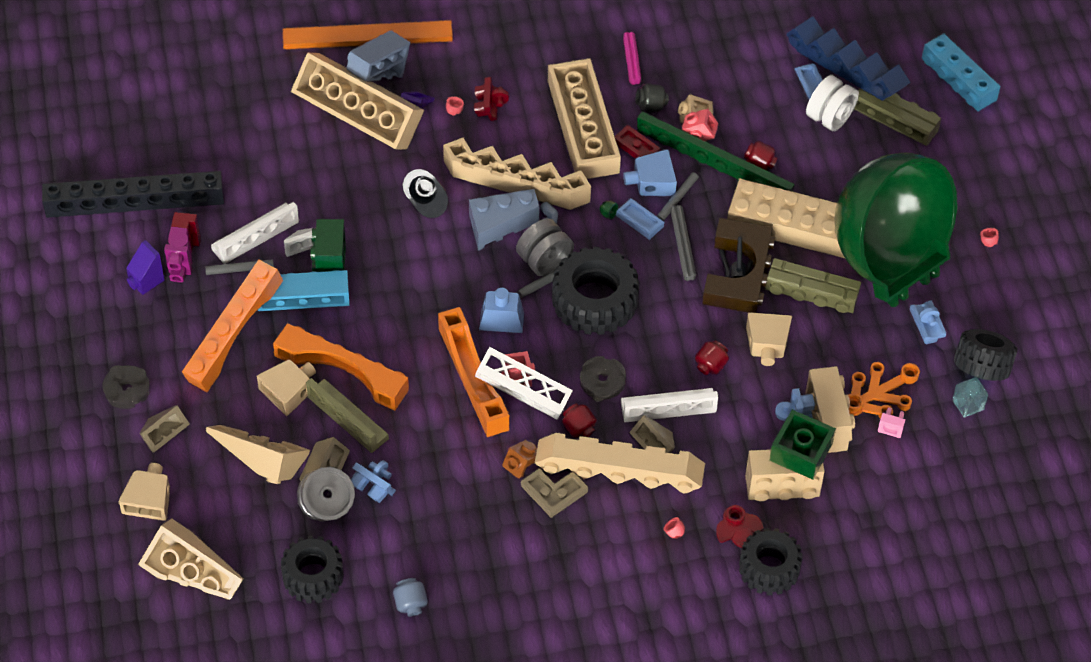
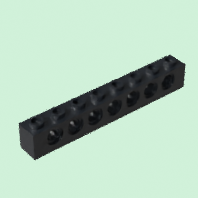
M221 171L42 184V203L46 218L224 205V190Z

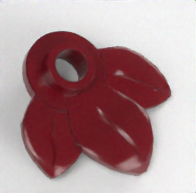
M732 505L724 511L723 520L717 525L716 535L720 543L732 539L735 545L742 548L749 535L753 536V532L757 530L762 531L764 528L761 520L756 515L747 514L739 505Z

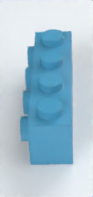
M945 34L925 44L922 55L925 64L936 71L938 76L944 79L955 92H958L970 106L980 111L997 101L1000 86Z
M347 270L280 274L283 282L273 297L264 303L258 311L350 306Z

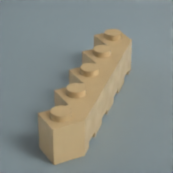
M464 138L443 145L444 163L455 178L509 193L535 189L538 201L549 202L552 205L569 210L590 202L591 185L581 170L561 178L552 162L531 169L522 154L502 161L493 146L472 153Z
M554 433L539 439L535 464L549 474H554L568 468L583 479L602 473L616 484L636 478L650 489L669 483L682 493H688L702 487L705 463L690 452L680 451L679 454L665 453V448L646 446V450L632 448L630 443L613 441L612 445L599 443V439L581 436L579 440L565 438L566 434Z

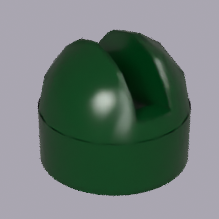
M604 201L599 208L601 215L612 220L616 216L618 203Z

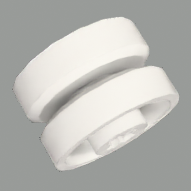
M829 75L813 92L807 105L806 114L815 121L822 120L823 126L831 131H836L847 121L853 112L859 93L849 85L843 86L840 79Z

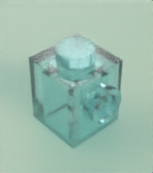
M974 377L956 385L952 400L963 417H967L984 410L988 393L979 379Z

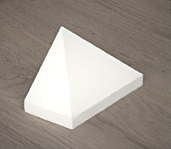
M312 228L298 230L284 240L287 257L311 249V246H313Z

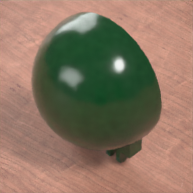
M895 153L881 156L861 167L851 176L839 196L834 223L835 235L840 250L851 267L862 277L872 282L875 297L887 302L891 307L898 306L899 298L901 300L908 299V288L917 281L927 285L931 282L930 276L932 278L939 277V266L951 258L948 243L954 229L957 214V191L953 178L947 168L935 159L914 153Z

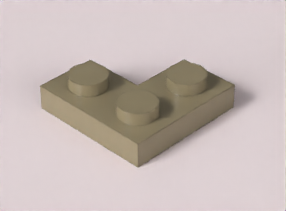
M539 468L521 481V487L551 518L588 493L587 485L574 472H571L554 484Z

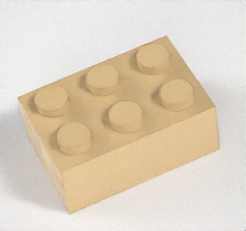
M837 367L809 370L805 395L813 394L815 408L811 410L813 419L836 428L833 445L828 453L847 451L849 441H852L851 430L855 428L854 415L850 414L848 410L850 408L849 396L845 395L843 391L845 388L844 377L839 375Z
M771 450L749 451L745 474L748 500L811 499L820 496L824 476L823 463L814 480L769 461Z

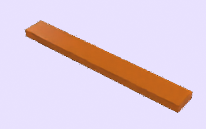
M451 21L283 28L284 49L362 46L390 30L411 43L452 41Z

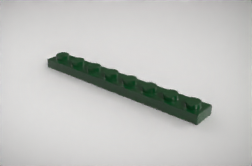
M641 112L638 116L637 131L644 136H649L663 145L672 147L682 154H686L701 163L715 168L719 172H724L734 177L738 181L743 179L791 192L794 191L795 184L647 113Z

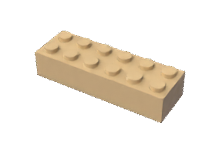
M307 53L291 90L292 93L394 149L408 148L424 112L422 108L372 81L365 82L348 71L346 67L320 53Z
M584 59L548 65V84L574 172L581 170L586 179L619 174L621 157L591 60Z
M739 179L727 219L772 227L771 236H775V241L845 258L835 235L834 217L837 203Z

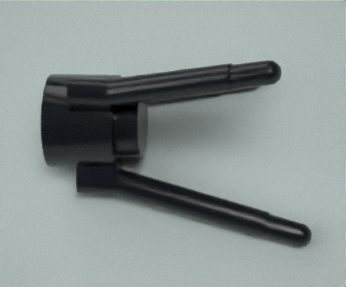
M738 237L737 262H733L730 268L724 250L719 249L725 269V277L740 278L751 272L752 261L748 260L747 267L742 262V237Z

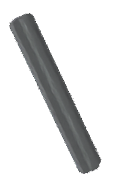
M680 205L671 207V216L683 277L686 281H693L696 278V271L683 207Z

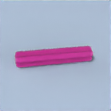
M626 32L623 39L629 81L632 85L640 84L641 73L635 34L633 32Z

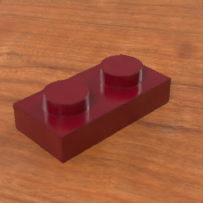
M629 125L614 136L617 146L635 159L660 152V147Z

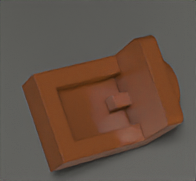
M527 440L511 446L502 466L517 478L523 477L526 468L535 463L536 446Z

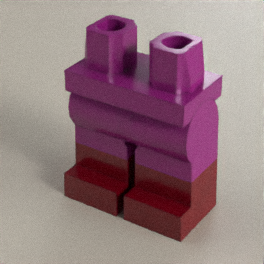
M174 212L168 238L169 244H165L164 249L170 281L184 282L185 274L191 275L192 249L193 246H200L201 242L197 214Z

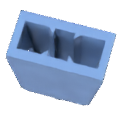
M669 150L638 157L635 159L634 171L623 172L624 184H637L639 194L642 196H673L676 193L677 181Z
M505 288L486 292L481 308L479 330L522 333L524 310L519 294L510 293Z

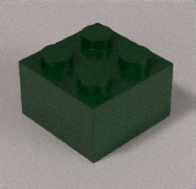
M317 219L316 228H312V271H344L346 258L344 219Z
M792 409L772 444L769 461L814 480L833 445L836 428Z

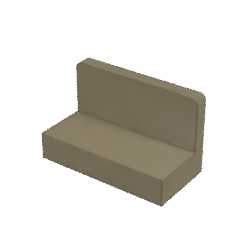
M334 437L316 442L299 480L302 481L305 475L319 468L333 467L342 470L350 450Z

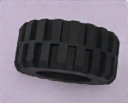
M586 247L580 249L578 253L576 251L570 253L568 258L565 257L560 261L559 266L554 271L552 303L553 307H555V313L559 318L562 317L564 324L567 326L572 325V329L578 332L583 330L585 334L591 335V332H597V335L605 334V331L610 333L616 331L618 326L620 328L623 327L634 316L639 295L638 273L628 259L624 260L622 254L618 252L615 254L612 249L608 248L602 250L600 247H593V249ZM587 283H602L612 288L615 292L602 299H592L581 295L576 289Z

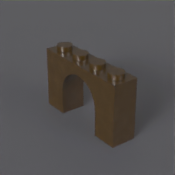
M719 218L714 248L737 252L738 237H742V254L752 261L754 269L748 275L740 278L707 274L703 305L756 313L757 306H762L764 293L760 291L761 286L766 287L768 274L764 273L765 268H770L772 255L768 254V250H773L775 236H771L772 227Z

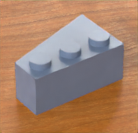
M390 30L351 50L348 54L346 69L365 82L381 80L382 77L392 79L393 76L401 78L403 77L411 42Z
M535 189L469 200V217L478 251L485 248L484 245L494 240L498 242L503 239V236L511 232L517 233L539 221V204Z

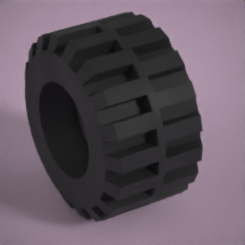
M970 329L961 334L954 363L959 369L976 378L991 381L1005 380L1011 374L1018 348L1010 339L996 332Z
M764 528L763 532L757 530L754 532V536L749 535L746 542L743 543L739 562V572L742 574L744 583L749 582L748 587L750 589L756 588L757 593L762 594L764 591L767 592V595H772L773 592H776L778 595L783 593V589L786 591L791 589L792 584L795 585L802 563L800 544H796L797 540L794 537L789 538L788 532L784 531L781 533L777 528H774V531ZM772 556L779 559L783 564L777 567H769L762 564L758 559Z
M313 535L308 536V539L305 540L301 537L298 539V543L292 542L289 544L290 549H285L283 552L284 557H281L282 578L286 590L288 589L289 594L292 597L296 595V600L300 602L306 599V603L311 604L312 600H317V603H320L322 598L328 600L332 597L331 593L336 594L339 591V586H342L344 577L342 556L339 553V548L336 545L333 546V542L329 539L325 542L324 537L318 536L317 539H314ZM310 564H318L324 567L323 571L315 575H307L300 572L303 567Z

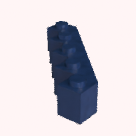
M814 16L786 33L790 44L795 47L797 52L881 101L911 83L899 64L888 70L877 52L866 57L856 40L845 45L835 28L824 33Z

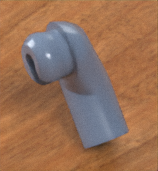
M549 202L542 203L540 210L547 216L544 219H553L557 224L558 211Z

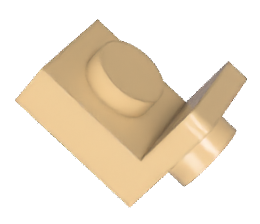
M689 95L684 102L680 103L678 108L680 123H684L685 116L691 112L709 109L713 115L712 102Z

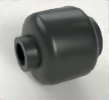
M647 83L637 89L635 101L642 111L658 113L662 111L664 106H667L669 95L665 92L662 85Z

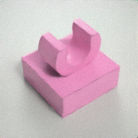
M888 408L886 414L882 413L878 432L901 438L905 419H903L904 412L901 411L899 417L891 415L892 408Z

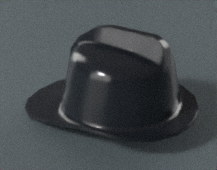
M414 169L406 175L403 181V190L418 212L428 218L441 216L447 209L448 196L436 177L423 169Z

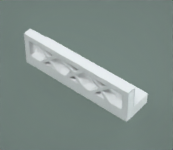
M294 202L289 205L284 203L211 244L212 251L223 264L230 262L299 222L297 205Z
M489 347L475 374V377L557 420L573 391ZM491 355L500 359L502 368L494 370L486 366ZM517 368L521 370L523 378L513 380L509 377L507 370ZM538 379L542 382L544 389L534 391L530 389L528 381ZM557 389L565 393L561 404L551 400L550 391Z
M713 388L621 398L624 422L639 421L643 415L650 419L715 413L717 410L718 394L717 391H713Z

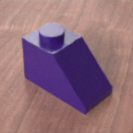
M145 240L141 243L126 268L128 284L133 290L137 289L142 295L164 281L160 254Z

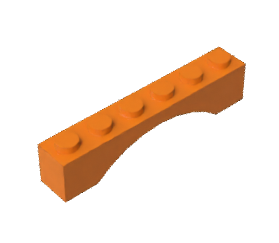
M261 260L257 261L183 369L182 373L189 383L205 392L209 391L220 375L226 356L243 326L264 303L273 297L283 282L278 269Z
M457 307L438 313L439 331L486 436L490 437L509 431V414L501 396L492 385L475 377L481 362L461 308Z
M287 323L273 343L275 357L284 361L291 360L295 365L306 364L307 362L331 365L349 372L367 387L375 402L394 411L409 391L408 377L403 373L388 369L379 362L368 360L359 353L348 351L339 344L330 343L319 335L310 334L299 326Z

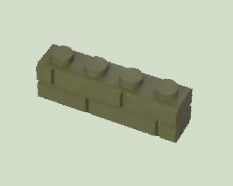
M861 88L858 90L859 96L854 110L926 146L937 134L941 118L936 113L928 112L920 108L916 103L900 98L896 93L881 101Z
M774 258L767 277L766 290L775 295L784 294L791 296L797 301L806 300L813 302L819 307L828 306L835 308L841 313H853L862 282Z

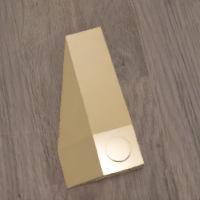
M223 425L206 428L208 434L258 475L266 477L267 481L280 484L281 481L292 479L310 452L309 449L282 441V444L269 442L270 438L265 436L248 437L249 433Z
M172 518L161 525L138 564L157 578L176 581L186 587L193 586L202 589L203 592L227 599L233 597L243 581V578L195 534Z

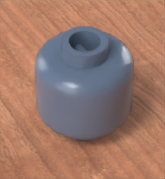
M415 578L398 582L397 587L393 590L397 610L401 613H407L408 616L421 614V609L428 604L424 585L422 582L416 581Z

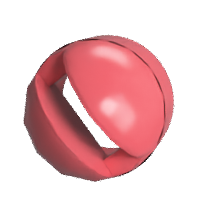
M449 97L446 102L447 112L452 116L460 114L464 105L463 100L459 97Z
M986 228L981 231V241L986 247H993L998 243L999 234L997 229Z
M675 517L666 523L664 531L668 536L677 539L685 533V526L678 517Z

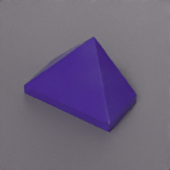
M416 91L401 94V98L420 108L434 102L435 99Z

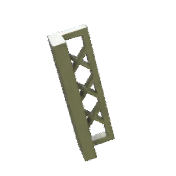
M311 378L306 382L308 398L369 452L373 453L389 440L388 433L328 381L323 379L320 383H316Z

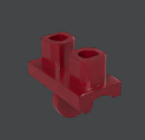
M491 77L485 78L484 85L475 87L477 100H484L474 103L475 113L478 117L488 115L491 121L497 120V107H502L503 104L509 101V93L503 90V87L497 88L493 86Z

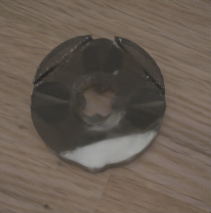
M597 356L584 363L580 372V385L583 391L591 396L593 400L601 402L604 399L614 398L625 389L626 371L623 365L616 359L612 358V360L604 359L605 356ZM599 375L603 377L608 376L606 381L599 380Z
M131 365L113 366L104 378L102 385L105 398L109 400L113 407L119 409L134 408L135 404L140 401L143 403L150 393V383L146 371ZM130 384L132 388L128 387L127 390H123L122 386Z

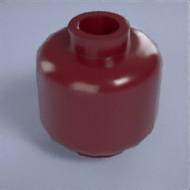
M756 141L754 144L750 143L743 157L747 162L764 170L768 168L772 170L777 161V157L774 156L775 149L761 141Z
M716 340L705 342L695 355V361L698 364L697 369L704 375L709 373L713 375L719 374L729 361L728 349Z
M575 403L562 414L564 416L562 424L573 438H579L580 436L589 437L595 432L593 427L596 425L597 419L586 405Z

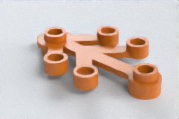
M874 362L870 367L871 380L869 390L861 396V387L865 384L866 376L862 372H855L851 379L852 391L848 396L850 405H855L856 407L850 406L848 409L849 413L857 416L862 412L876 414L881 419L882 412L892 408L889 405L877 406L869 404L873 400L895 404L902 411L909 410L912 404L911 397L908 395L889 394L887 392L904 383H915L919 378V367L913 363H907L903 365L900 375L879 386L880 377L884 373V365L880 362Z

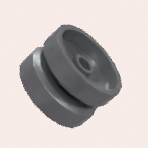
M548 218L531 225L522 234L516 245V252L538 276H545L554 271L559 266L560 261L565 257L568 258V255L574 250V242L565 232H562L553 219Z
M333 467L319 468L305 475L299 483L297 490V500L302 512L309 518L321 522L338 519L345 515L353 505L355 497L354 485L349 476L340 469ZM325 490H328L329 492L327 494V498L323 496V492Z

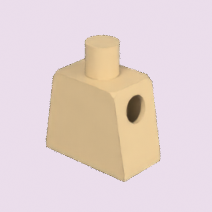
M748 313L746 329L750 352L752 356L761 357V364L772 366L775 363V358L784 357L790 332L791 315Z
M287 360L257 375L258 388L285 416H288L308 396L306 382L311 376L316 374V371L309 362L298 368L291 360Z
M150 463L147 472L138 470L133 472L119 500L122 514L167 520L170 485L168 476L162 474L163 467L160 464Z

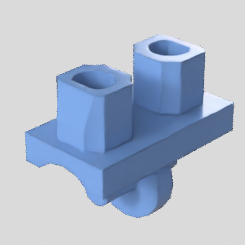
M932 300L921 305H910L911 314L925 344L938 341V338L946 337V331L940 320L939 311L934 306Z
M792 389L790 402H780L776 406L775 414L777 418L786 421L792 409L813 418L811 411L815 408L813 394L801 395L799 389Z
M382 460L378 464L372 461L369 464V468L373 470V473L357 462L353 466V469L356 471L351 479L354 487L363 491L367 483L371 482L374 485L367 495L378 503L387 494L392 496L396 491L389 483L381 479L382 477L390 479L392 475L387 471L389 464L386 461Z

